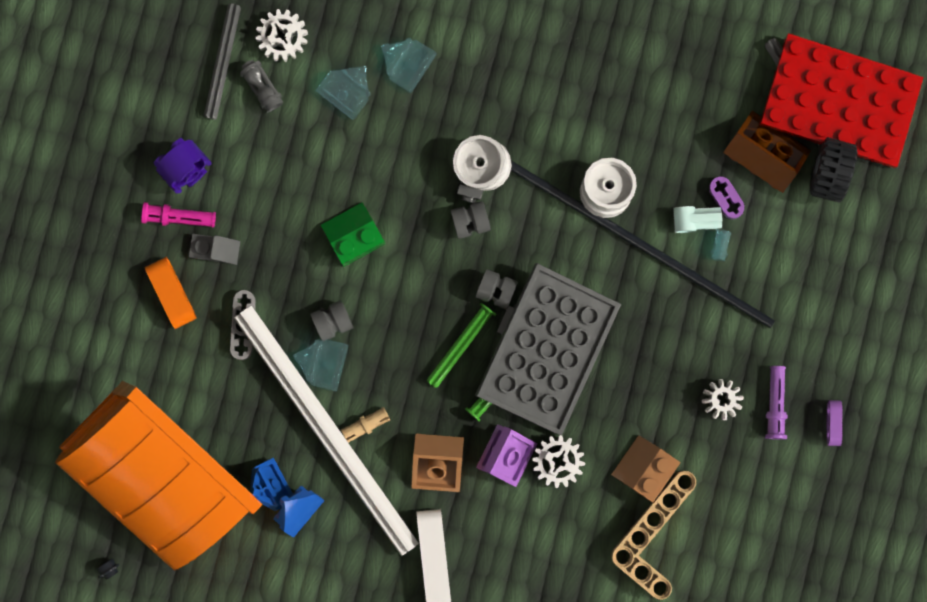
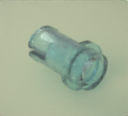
M716 230L713 250L709 252L711 259L725 261V258L728 257L727 249L731 232Z

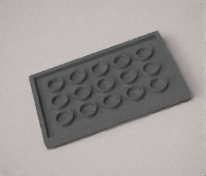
M535 263L475 396L562 436L621 304Z

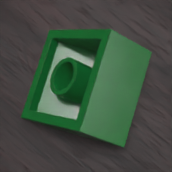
M363 202L321 224L343 267L385 245L384 239Z

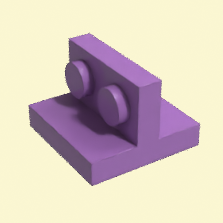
M497 424L476 468L516 487L537 443L510 428Z

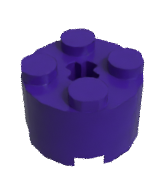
M182 138L176 140L171 145L172 150L166 155L159 156L154 162V165L157 167L156 172L175 193H181V188L186 184L192 187L206 174L205 166L211 165L208 157L192 140L184 141Z

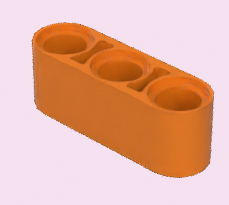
M164 257L146 266V273L174 329L197 319L169 259Z

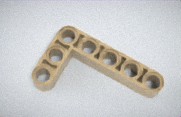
M681 471L674 475L655 501L650 504L611 553L612 562L650 595L660 600L670 596L672 592L671 583L639 555L694 490L696 478L689 471ZM682 475L688 476L691 481L690 486L686 489H682L678 484V479ZM670 493L675 497V504L667 508L663 504V497ZM652 512L657 513L660 517V521L656 526H650L647 522V517ZM636 531H641L644 534V541L639 545H635L631 539ZM626 550L628 552L629 559L626 563H618L616 560L618 551ZM642 565L647 568L648 573L644 579H638L635 576V569L638 566ZM659 581H663L666 584V591L661 595H657L654 592V585Z

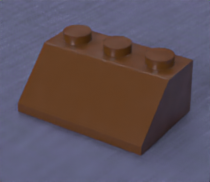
M751 111L723 153L747 168L752 174L759 176L769 183L772 188L778 189L783 193L798 174L811 150L786 133L759 125L762 117Z

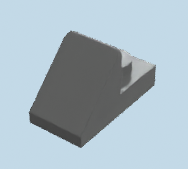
M192 234L189 258L237 265L241 241L216 235L212 237Z

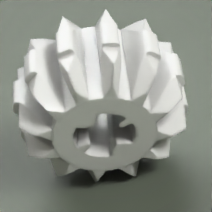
M719 379L718 388L713 382L709 384L713 392L706 389L703 391L705 395L710 396L709 399L702 400L703 404L710 403L705 412L708 413L713 409L715 410L712 418L716 419L721 412L722 420H727V412L731 417L736 416L732 408L742 409V406L737 404L736 401L743 400V396H735V393L739 392L740 388L736 387L731 390L732 381H728L724 387L723 379ZM724 393L728 403L720 406L717 396H722Z

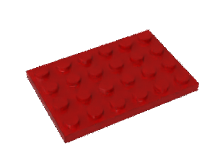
M788 33L785 37L759 125L820 145L827 137L855 144L858 157L897 168L924 77Z

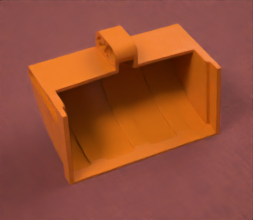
M124 381L60 445L59 448L62 452L55 462L173 570L181 568L200 556L231 530L247 513L254 514L262 506L259 500L137 387Z

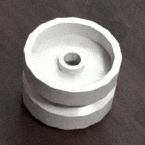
M483 135L471 136L462 141L455 150L453 158L454 171L459 180L469 187L483 191L494 190L503 185L509 177L512 166L507 149L498 141ZM481 160L485 161L483 166H480Z
M602 158L594 162L585 173L580 187L581 201L585 208L593 215L602 218L615 217L623 213L629 206L637 187L636 176L631 167L623 161L615 158Z

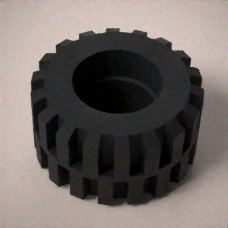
M829 137L823 141L811 176L810 194L812 196L838 203L844 199L856 165L857 146L855 144Z

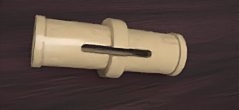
M382 407L366 417L364 415L361 416L360 420L341 429L349 443L365 433H372L373 429L391 420L385 408Z

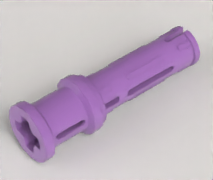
M770 366V409L766 414L768 434L765 435V439L785 440L787 439V435H785V420L788 419V415L784 412L786 367Z

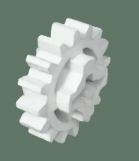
M277 9L275 16L269 12L268 20H260L263 27L256 28L257 32L261 34L256 37L257 42H263L259 45V49L261 51L267 49L265 56L268 58L273 54L274 61L276 62L279 57H282L284 62H287V56L289 55L296 59L295 52L303 53L301 44H307V40L303 36L308 35V31L301 29L305 26L304 21L297 22L298 14L290 17L289 10H286L285 14L282 15L280 10ZM279 21H287L290 22V24H281L279 23ZM271 26V27H272L271 35L267 36V38H266L267 31H268L269 27ZM277 28H279L280 32L282 31V33L285 34L287 44L284 42V40L278 38L279 35ZM298 33L297 41L292 45V39ZM276 46H278V47L284 48L285 50H284V51H279V50H275V49H273V48H275Z
M561 435L558 441H555L551 436L549 437V444L544 441L541 442L542 450L535 449L539 457L532 458V461L538 462V466L533 469L534 471L540 470L539 480L544 477L547 478V486L553 481L555 488L559 487L560 482H563V485L568 487L569 479L575 483L577 480L574 475H582L583 473L578 468L585 465V462L579 461V458L584 453H577L576 450L579 448V444L570 445L572 442L571 438L563 442ZM552 446H562L559 452L551 453L547 451ZM569 450L574 455L575 465L569 462L567 456ZM564 451L562 461L565 462V465L559 466L553 472L555 468V462L552 461L553 457L558 458ZM542 459L547 460L550 469L548 474L543 468ZM566 470L570 472L566 477L556 478L560 471Z

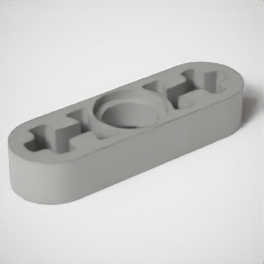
M247 290L237 292L233 299L230 352L238 360L248 359L253 352V345L247 339H244V346L248 347V352H244L243 356H239V352L235 351V347L240 346V339H235V335L246 336L244 332L237 330V322L234 319L237 316V311L242 312V304L238 303V299H242L243 295H247V298L251 300V304H247L246 309L250 306L254 310L256 308V299Z

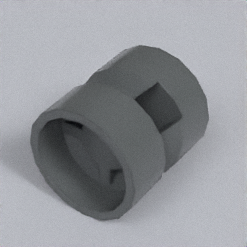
M483 201L470 204L469 209H466L464 206L451 209L458 239L469 237L474 231L477 234L491 231Z
M487 269L475 298L485 302L492 300L495 306L507 310L518 281L509 277L502 279L499 273ZM498 287L502 292H496L495 290Z
M342 300L330 304L328 310L321 308L310 313L323 342L335 337L337 331L344 333L354 328Z

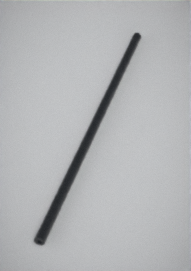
M511 160V172L765 326L771 328L775 320L611 220L593 215L585 208L583 203Z

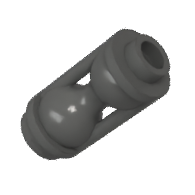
M250 60L242 65L241 68L243 70L240 72V75L244 77L255 93L258 101L261 103V108L265 109L267 113L272 112L283 104L282 95L278 93L269 80L264 69L261 67V62Z

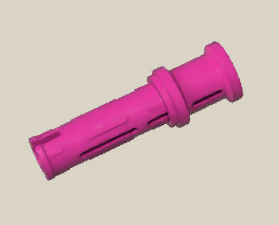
M148 202L143 203L142 224L156 222L162 223V226L169 225V223L215 227L216 212L172 209L168 204L154 206L149 205Z

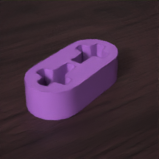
M725 177L713 179L709 185V192L718 207H721L723 215L729 219L740 217L744 211V203L731 182ZM716 182L720 185L723 183L726 185L724 189L726 197L720 191L715 192ZM727 199H729L733 205L736 203L739 205V207L737 208V214H735L734 212L729 213L727 211V209L729 208Z
M828 400L827 445L841 446L842 402L841 400Z

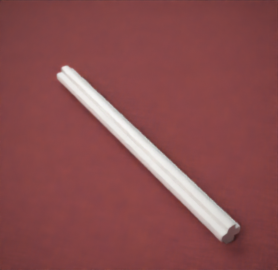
M250 306L234 317L235 321L399 554L402 556L413 549L419 542L254 308Z

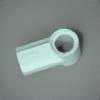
M693 206L674 208L675 233L695 232L701 229H721V207L695 209Z

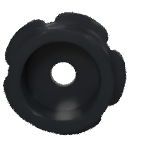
M113 558L97 568L100 574L98 577L104 576L107 580L118 573L116 568L119 566V563L116 564Z

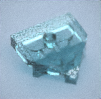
M411 38L391 45L389 43L381 45L387 67L386 72L390 80L409 93H412L437 53L417 40L412 41Z
M366 66L330 71L315 91L350 119L354 120L368 102V97L371 96L368 91Z
M318 339L308 348L294 354L293 357L300 365L306 380L311 385L337 392L349 345L331 340L323 342Z

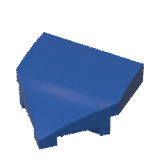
M274 458L252 468L250 493L264 506L273 511L281 509L280 499L284 496L291 498L293 493Z
M300 486L291 498L284 496L280 499L279 504L282 508L274 516V520L280 525L279 528L294 538L325 500L311 490L308 492L303 486Z

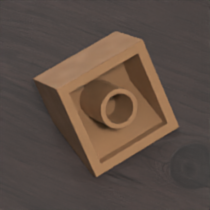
M416 434L413 453L412 489L460 492L464 437Z
M638 435L611 475L653 503L681 462Z

